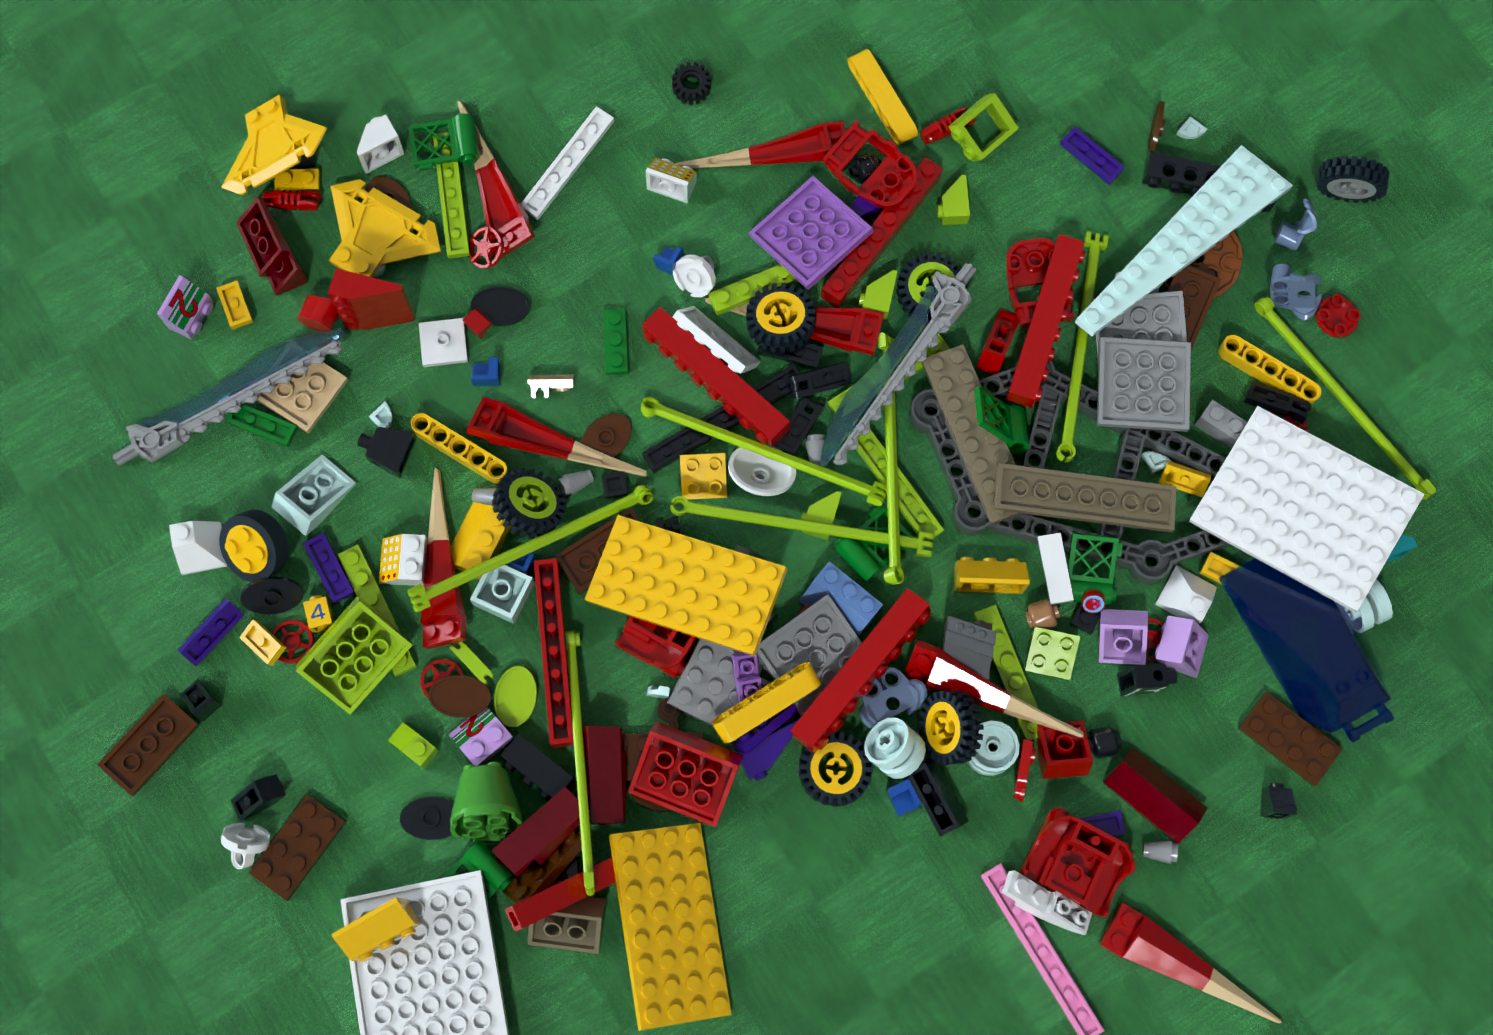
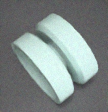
M1377 579L1357 613L1337 603L1345 621L1358 633L1374 627V623L1379 625L1391 619L1393 614L1390 599L1384 587Z
M887 718L878 722L870 730L864 744L865 755L869 761L893 779L904 778L917 770L924 759L926 751L925 742L921 736L903 720L898 718Z
M999 721L983 722L981 724H983L984 730H979V734L983 735V740H977L981 747L980 749H975L977 752L976 756L971 757L972 760L967 763L974 771L981 775H999L1014 764L1019 755L1020 744L1016 733L1010 726ZM989 744H991V748H995L996 751H990L988 748Z

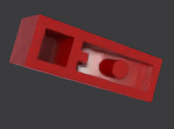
M1000 309L977 364V369L992 375L998 374L1019 323L1015 314Z

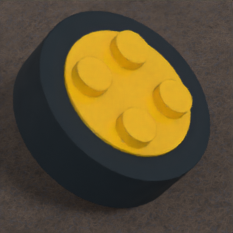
M256 509L244 511L227 520L220 531L219 544L222 556L228 567L244 580L253 582L261 578L270 577L281 571L287 563L289 545L285 532L280 524L266 512Z

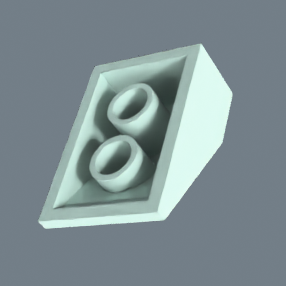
M321 455L275 493L272 508L306 536L322 523L352 490L356 482L324 455Z

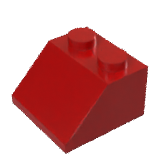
M1084 721L1065 722L1083 731V737L1037 725L1038 762L1042 779L1086 776L1089 774L1093 764V757Z

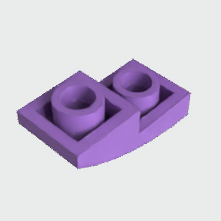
M743 652L732 654L739 702L762 689L761 677L758 674L757 653L756 656Z

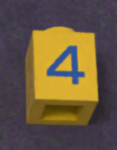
M312 596L309 598V601L303 602L308 627L313 633L327 630L335 621L331 603L326 596Z

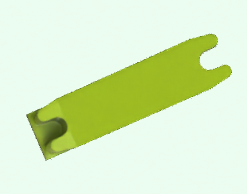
M463 641L453 643L449 647L485 685L488 684L485 680L486 676H489L491 679L494 678L492 672Z

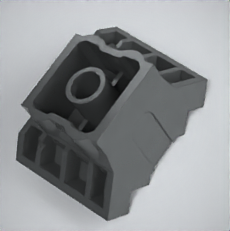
M948 616L945 619L941 649L972 671L989 680L990 665L996 641V631L992 630V623H986L982 620L974 622L963 621L960 618Z

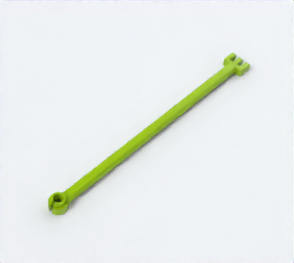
M1086 231L1084 246L1090 249L1080 315L1092 303V299H1094L1100 250H1106L1109 235L1104 234L1102 241H1099L1100 233L1095 232L1094 239H1091L1092 232ZM1079 326L1062 444L1056 450L1057 458L1061 462L1064 459L1065 463L1070 462L1076 454L1073 440L1088 341V333ZM1061 452H1066L1068 457L1065 458Z
M1269 297L1260 298L1255 302L1254 307L1256 311L1270 322L1416 487L1415 489L1424 493L1422 500L1432 496L1436 492L1433 484L1428 479L1423 480L1273 310L1275 307L1274 302Z
M881 332L878 336V348L883 350V381L885 386L894 373V354L898 353V347L895 339ZM894 391L893 403L889 406H884L889 567L884 571V579L887 583L893 585L904 581L900 560Z
M646 397L641 403V412L645 417L651 418L655 415L858 492L868 496L866 502L873 505L882 506L886 497L887 486L875 481L873 486L665 407L653 397Z
M639 485L633 493L426 589L422 584L408 589L407 592L411 597V603L414 604V611L419 612L430 607L429 600L635 504L646 505L651 503L653 500L652 490L646 485Z
M683 496L673 498L671 501L672 505L670 506L671 512L676 516L691 513L889 545L888 533L688 502ZM681 504L683 510H676L675 505ZM919 531L917 537L900 535V547L916 549L915 556L932 557V551L924 550V548H933V543L925 541V539L933 540L934 534Z
M573 630L565 631L584 886L586 894L593 896L595 894V880L576 646H580L579 632L575 633Z

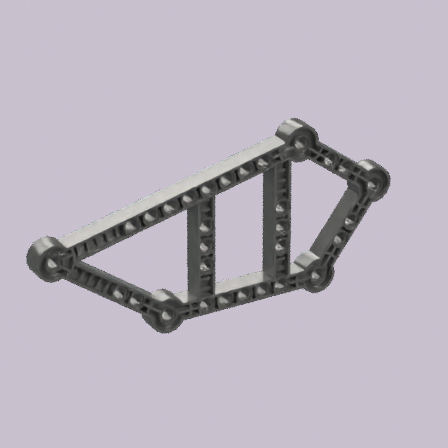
M1047 361L1045 368H1048L1049 372L1046 381H1041L1039 388H1042L1043 392L1037 403L1028 438L1029 449L1024 454L1021 466L1044 469L1060 403L1067 406L1071 378L1056 371L1052 361ZM1017 363L1012 369L979 380L981 386L986 389L990 385L996 387L997 392H990V394L999 400L1007 397ZM1081 384L1078 412L1097 422V408H1091L1088 402L1093 401L1097 404L1098 392ZM933 389L923 390L912 401L909 412L910 422L915 429L925 433L929 439L956 503L952 510L954 526L966 535L976 536L987 530L1038 544L1037 537L1039 535L1035 533L1034 528L1040 527L1044 530L1045 535L1064 534L1067 541L1063 542L1064 552L1070 553L1072 532L1118 537L1119 542L1123 543L1121 557L1116 558L1115 566L1128 569L1136 581L1150 585L1161 581L1173 566L1231 546V544L1216 537L1217 544L1211 543L1208 536L1214 535L1205 530L1167 544H1163L1158 540H1147L1139 545L1121 541L1124 526L1100 523L1098 534L1024 513L990 525ZM931 408L936 414L928 415L925 409ZM1108 427L1122 435L1112 478L1135 481L1143 446L1163 456H1167L1177 464L1210 474V481H1213L1218 471H1213L1210 468V464L1217 465L1220 470L1226 460L1225 457L1174 431ZM1149 432L1155 433L1158 436V440L1150 438ZM1034 438L1042 439L1044 445H1037L1034 442ZM1169 443H1175L1178 446V450L1171 449ZM942 449H950L953 455H944ZM1189 453L1196 454L1198 461L1192 460ZM1028 459H1036L1039 466H1032ZM1122 462H1128L1131 465V469H1125L1122 466ZM956 468L960 470L962 475L954 476L950 470ZM968 510H976L979 517H971L968 514ZM1012 522H1020L1023 526V529H1015L1012 525ZM1077 539L1076 549L1082 554L1088 548L1081 547L1079 545V540L1081 539ZM1103 542L1096 548L1105 556L1107 554L1102 552L1101 546H1107L1112 551L1113 542ZM1193 543L1197 551L1189 550L1187 544ZM1095 549L1085 556V558L1095 561L1102 559ZM1145 559H1153L1155 562V566L1151 567L1147 565Z

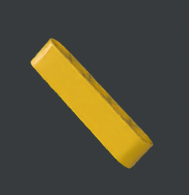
M865 49L849 57L847 62L850 70L895 144L899 146L917 137L918 131L913 120L870 50Z
M1229 335L1219 346L1218 354L1223 360L1267 386L1294 394L1296 397L1309 401L1310 404H1313L1321 395V388L1316 382L1239 336ZM1226 345H1232L1235 351H1230ZM1246 356L1252 357L1254 363L1247 361ZM1265 368H1270L1273 374H1268ZM1285 379L1290 380L1293 386L1287 385ZM1304 391L1310 392L1312 398L1307 397Z
M418 413L412 418L411 427L418 438L493 484L499 485L502 478L509 472L502 460L430 416ZM420 423H428L425 429H417ZM440 434L447 435L444 441H436V437ZM459 445L466 447L462 453H456L455 448ZM477 457L485 458L484 462L480 465L473 463ZM497 468L504 470L500 476H494L492 473Z
M810 662L802 663L717 716L712 721V725L723 743H730L817 689L821 685V680Z

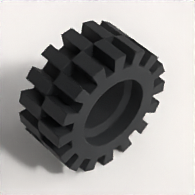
M686 62L687 66L685 67L681 64L680 69L676 68L675 74L672 76L674 95L676 94L678 100L682 99L684 104L686 101H689V105H693V101L699 104L700 99L704 101L706 95L709 96L711 77L707 69L704 70L702 64L698 67L697 62H694L693 66H690V62ZM693 77L699 80L700 85L696 89H687L684 87L683 82L685 79Z

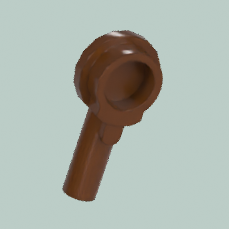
M669 698L662 700L657 708L659 717L668 722L670 727L680 730L677 717L680 715L681 710L668 704Z

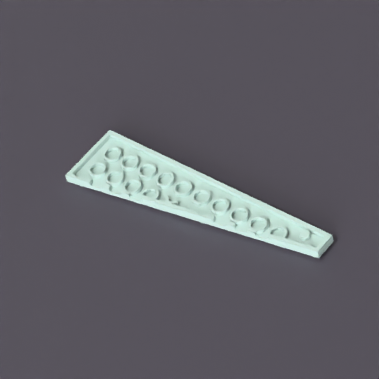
M1241 145L1082 312L1075 323L1090 336H1094L1113 322L1116 317L1122 315L1135 303L1144 299L1151 291L1160 287L1166 280L1175 276L1236 228L1245 224L1248 219L1257 215L1267 205L1272 204L1288 192L1293 185Z

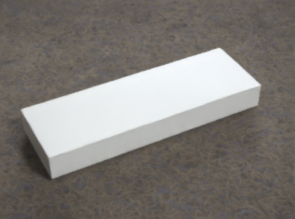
M1061 533L1038 536L1037 539L1050 604L1073 601L1074 598Z

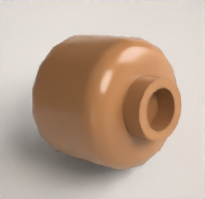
M1049 599L1031 603L1028 606V611H1025L1030 629L1035 626L1046 629L1054 628L1057 626V618L1061 617L1057 604L1051 605Z

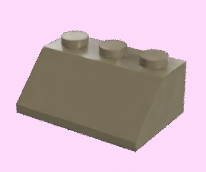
M587 896L529 925L527 945L599 954L606 899Z

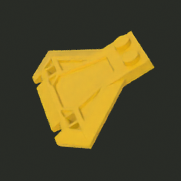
M281 95L272 98L245 114L248 138L221 188L241 196L248 193L250 185L256 188L300 163L301 156L304 154L307 158L314 155L327 128L288 115L285 98Z
M360 179L331 186L342 240L329 259L330 263L345 271L373 278L381 265L441 252L436 226L432 221L428 220L425 224L420 223V214L374 187L370 192L364 190L366 183ZM360 197L364 200L360 203L357 201V198ZM413 229L418 231L417 235L411 233Z

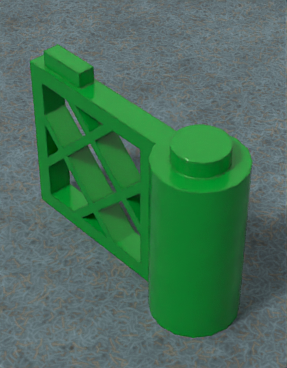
M463 113L454 116L452 119L408 125L414 166L419 168L420 171L433 169L432 165L457 161L465 165H472L480 158L474 117L471 114ZM448 126L449 133L444 139L436 134L440 127ZM424 130L428 135L421 142L415 138V131ZM432 136L441 142L435 150L426 145ZM446 145L452 149L453 155L443 157L439 154V151ZM423 148L432 153L428 159L418 161V154Z
M983 386L974 389L978 425L1007 443L1010 453H1025L1029 449L1025 409L1018 405L1008 406L990 394V391Z
M885 506L882 509L876 507L868 514L870 519L860 529L888 533V528L877 527V519L882 515L888 519V509ZM899 522L900 534L913 537ZM840 537L835 542L837 553L866 583L889 564V556L883 561L877 555V547L889 548L888 544ZM900 547V553L907 547Z
M1072 532L1067 568L1074 598L1073 601L1081 602L1083 594L1090 590L1100 591L1104 595L1105 605H1110L1111 601L1116 600L1117 589L1113 587L1116 558L1121 557L1123 543L1119 542L1118 537ZM1077 539L1088 540L1092 546L1080 554L1076 549ZM1103 542H1113L1112 551L1105 556L1096 548ZM1095 549L1102 559L1090 566L1083 557ZM1082 559L1088 569L1082 574L1072 573L1073 565ZM1105 562L1109 567L1108 577L1098 576L1094 569Z
M479 840L443 878L457 875V871L463 865L470 872L482 870L485 888L489 891L486 894L488 901L499 889L502 891L506 889L512 882L511 877L514 874Z

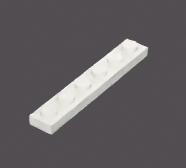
M597 106L522 201L521 205L527 214L539 220L614 123V117Z

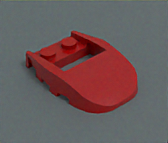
M855 120L823 157V163L846 189L866 202L879 208L895 206L910 193L916 184L917 169L911 159L897 149V145L894 142L882 138L873 129L870 131L865 130L859 126L860 122ZM869 142L886 158L863 185L859 187L848 179L842 171L865 144Z
M1050 239L1022 240L1015 243L1007 253L1006 272L1009 301L1021 329L1030 325L1037 301L1019 303L1016 288L1043 284L1055 246V242ZM1073 295L1070 303H1065L1064 308L1068 309L1064 321L1071 322L1074 318V313H1071Z

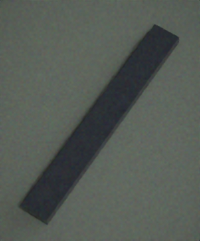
M793 364L753 389L772 405L790 394L792 388L791 384H788L787 376L799 374L800 371ZM805 380L799 382L800 388L806 385ZM723 406L699 419L725 430H729L740 423V419L734 414L732 416L728 414ZM686 427L643 452L642 457L654 474L680 459V455H687L715 437Z

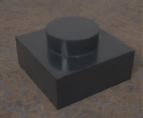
M624 472L602 475L605 499L628 496Z
M1080 603L1070 625L1091 635L1101 612L1088 613Z

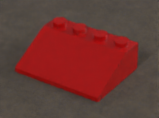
M336 268L328 295L346 328L354 331L358 329L369 330L415 320L414 312L403 285Z
M655 721L648 734L628 793L716 827L744 755Z

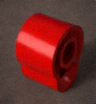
M307 295L297 320L309 329L320 333H328V331L332 330L338 313L330 299Z

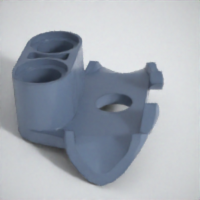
M1304 198L1303 203H1305L1306 210L1301 221H1296V226L1283 220L1281 221L1274 236L1275 243L1296 251L1304 235L1317 229V218L1311 200Z
M1277 264L1272 269L1271 300L1276 307L1290 309L1299 320L1307 321L1313 317L1322 299V293H1317L1316 297V285H1322V280L1317 273L1300 276L1293 273L1292 267L1289 265ZM1307 291L1310 294L1304 296L1300 295L1298 292Z
M890 667L881 678L877 677L872 683L877 693L873 696L867 694L861 697L863 704L859 708V715L864 724L870 729L878 722L887 718H893L904 711L910 716L926 700V686L918 679L908 680L901 671ZM889 674L894 675L897 683L889 685L885 681V676ZM891 697L896 698L899 701V708L897 710L888 709L886 706L887 699Z

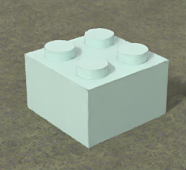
M503 565L482 575L470 601L474 606L515 624L535 583L532 577Z

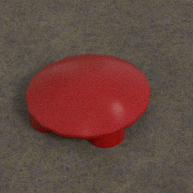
M1334 294L1322 300L1316 311L1317 324L1321 330L1329 336L1337 338L1346 337L1354 332L1358 325V320L1361 318L1359 310L1341 294Z

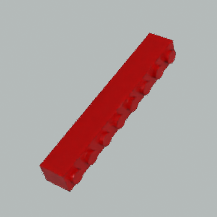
M927 157L922 160L916 168L917 181L913 189L899 204L885 208L871 225L873 233L848 254L822 287L821 298L835 308L842 306L940 181L943 168Z
M1061 234L1058 235L1006 397L1008 401L1032 408L1034 402H1039L1043 389L1039 388L1041 381H1046L1049 369L1045 367L1047 361L1051 362L1056 349L1052 348L1054 341L1058 342L1062 330L1058 328L1059 322H1064L1068 309H1065L1064 306L1066 302L1070 303L1074 292L1070 287L1072 282H1077L1080 270L1076 268L1078 263L1082 264L1086 251L1082 250L1084 241Z
M661 307L641 325L642 335L648 343L656 344L659 347V352L665 358L670 357L673 359L675 366L684 373L686 371L691 375V380L698 387L702 385L707 390L706 392L714 401L718 399L728 414L731 416L733 414L740 419V424L745 429L754 431L756 438L765 445L767 443L770 447H773L790 430V421L725 363L714 356L708 348L697 342L691 333L679 327L677 321Z
M557 558L535 560L534 570L549 740L552 748L574 746L559 563Z
M907 588L792 727L790 732L793 738L814 754L818 749L822 750L827 745L828 737L833 731L837 732L841 728L845 716L855 711L858 706V700L871 691L873 688L872 683L877 677L881 678L885 674L892 659L896 660L900 656L904 644L913 640L917 633V628L921 624H926L930 619V604Z

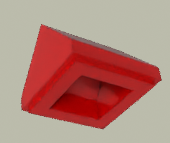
M477 308L462 319L464 324L480 339H483L492 324Z

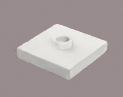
M463 318L419 323L423 367L468 362Z

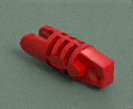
M963 107L949 114V116H944L938 119V121H934L920 131L921 140L926 145L942 140L944 136L948 137L951 135V130L948 126L968 109ZM973 118L964 127L966 128L974 124L976 121L975 118Z
M280 190L264 192L262 198L269 208L317 211L319 208L318 202H320L322 194L314 191L297 192L287 190L285 192Z

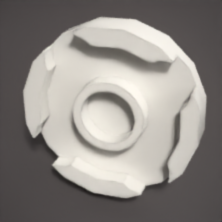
M687 254L677 261L676 267L673 270L674 280L682 291L686 289L692 293L690 295L692 297H703L715 286L714 263L709 256L699 257Z
M245 823L230 824L224 828L221 835V844L231 851L232 864L238 870L252 866L255 854L266 851L270 843V833L258 825H254L252 829L246 828Z

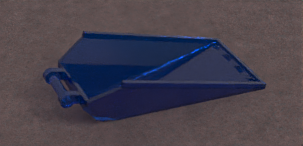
M1256 558L1219 578L1297 714L1302 719L1330 733L1343 728L1353 743L1361 739L1360 736L1382 723H1389L1394 720L1393 714L1384 704L1392 698L1379 672L1337 602ZM1374 709L1377 710L1379 715L1354 728L1351 722Z

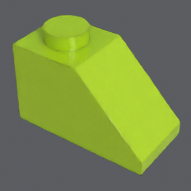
M966 175L959 177L942 196L940 204L937 205V218H941V225L968 224L970 209Z
M892 270L867 285L866 293H861L858 306L884 313L883 319H887L897 271Z
M836 491L810 505L808 512L802 513L801 519L833 524L842 492ZM802 531L804 534L825 540L829 539V535Z
M403 722L388 739L391 744L422 769H425L439 752L436 747Z

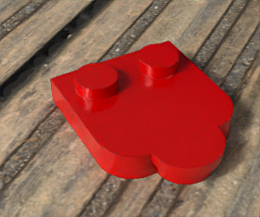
M1023 740L1020 747L1013 799H1018L1022 803L1029 765H1033L1036 756V748H1032L1033 741Z

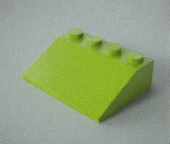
M358 595L298 661L296 672L351 715L413 644L374 607Z

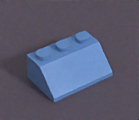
M830 561L816 576L799 600L802 605L808 604L811 606L828 594L858 638L883 607L881 602Z

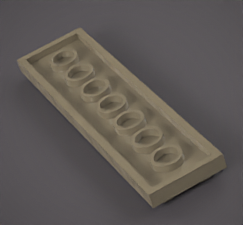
M962 344L927 357V360L921 362L990 525L1021 514L994 510L997 465L999 463L1016 464L1007 443L978 425L974 389L981 386L964 345Z
M1003 463L997 465L994 510L1164 532H1173L1175 530L1176 486Z

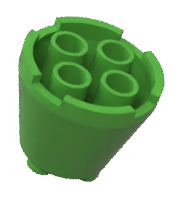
M490 762L487 765L480 766L472 764L464 766L463 772L460 775L450 818L451 834L458 839L462 838V836L473 838V842L481 840L483 843L504 840L509 836V833L516 830L523 823L522 813L508 772L501 767L499 762Z

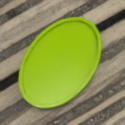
M514 666L508 669L499 679L494 694V706L499 720L505 726L511 728L519 727L530 718L534 711L537 700V687L534 677L528 669L522 666Z

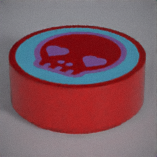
M1087 591L1081 598L1082 607L1088 613H1098L1105 607V598L1100 591Z

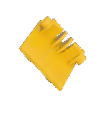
M725 453L680 455L683 497L687 500L727 498Z

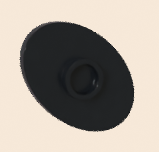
M507 287L484 289L478 292L471 300V310L473 311L477 308L492 322L491 325L507 326L518 323L528 315L530 310L528 299L521 292Z
M266 577L255 580L245 586L241 592L240 601L249 611L259 614H277L296 607L303 598V589L299 583L289 578Z
M440 797L416 799L407 804L400 814L401 826L407 833L420 839L438 840L451 836L450 818L454 803Z

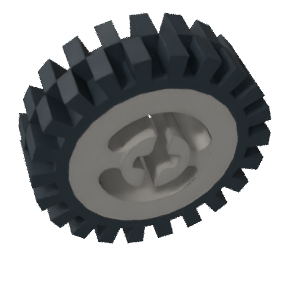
M1342 156V159L1333 157V160L1327 159L1326 162L1323 161L1321 163L1317 179V189L1321 191V194H1327L1329 198L1335 196V200L1344 199V202L1353 200L1354 203H1359V200L1363 203H1367L1368 200L1373 202L1376 201V198L1381 199L1382 196L1386 195L1390 172L1386 166L1383 167L1382 163L1376 164V161L1373 159L1367 161V158L1362 157L1359 160L1357 156H1352V159H1348L1347 156Z

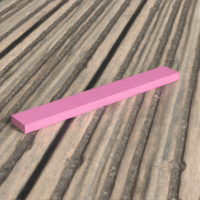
M1000 863L980 875L1078 1035H1099L1105 1030L1034 915L1015 906V900L1002 893L1008 875L1003 865Z

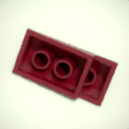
M257 196L236 224L259 276L268 277L275 295H281L308 282L262 197Z
M586 726L582 728L588 807L591 811L589 814L590 825L625 824L626 752L622 751V728Z
M1133 747L1103 782L1156 829H1161L1178 844L1200 823L1208 809Z
M564 787L491 851L517 877L534 859L541 865L580 825L578 799Z

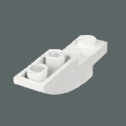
M1015 870L1008 872L1002 893L1015 900V906L1051 924L1086 935L1092 912L1057 891L1050 892Z

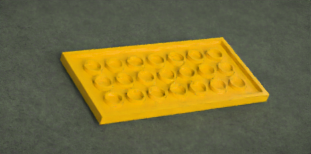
M618 515L584 600L756 656L788 569L786 566Z
M701 823L609 835L638 1031L732 1015Z

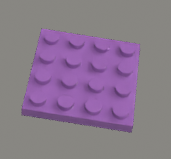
M812 176L749 232V236L809 290L873 233V228Z

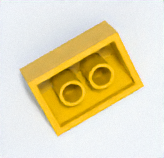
M476 502L472 503L451 544L455 569L463 572L498 555L512 526L509 525L505 528L502 525L505 519L500 521L497 519L499 512L494 513L493 506Z
M962 557L954 565V592L1023 594L1030 584L1026 562H1020L1019 559L1011 558L1006 559V562L997 561L996 558H984L983 561H974L972 557Z
M395 897L331 935L350 961H360V963H363L373 957L372 953L378 949L383 951L393 946L395 939L401 936L404 939L416 932L415 928L421 924L408 899Z

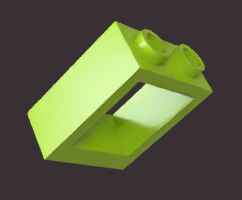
M996 93L987 94L948 126L953 139L960 143L964 149V155L971 161L983 160L1019 129ZM986 109L1001 133L980 150L964 126Z

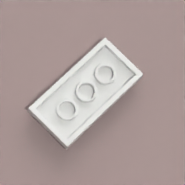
M695 306L679 309L674 314L673 318L678 321L679 327L686 331L689 330L695 335L694 339L697 342L707 345L711 349V353L717 358L725 360L732 371L741 374L755 369L761 362Z

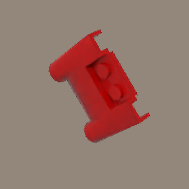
M630 616L618 641L614 642V646L675 679L677 675L680 676L686 666L685 657L697 638Z
M1056 807L1055 810L1050 809L1019 873L1038 885H1043L1061 893L1100 918L1108 917L1115 891L1125 877L1133 874L1136 862H1134V852L1130 849V844L1111 836L1079 818L1069 816L1068 811Z

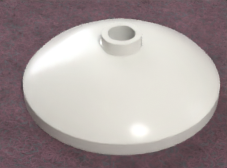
M741 447L732 453L728 464L729 474L733 481L745 491L760 496H774L784 493L793 485L796 477L795 468Z

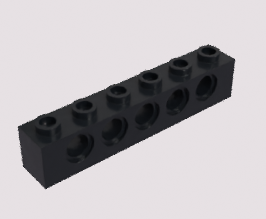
M1151 151L1146 160L1142 184H1146L1151 188L1169 189L1173 193H1187L1193 197L1220 166ZM1163 172H1168L1171 176H1166ZM1185 176L1190 177L1193 181L1186 180ZM1276 201L1267 205L1261 212H1270Z

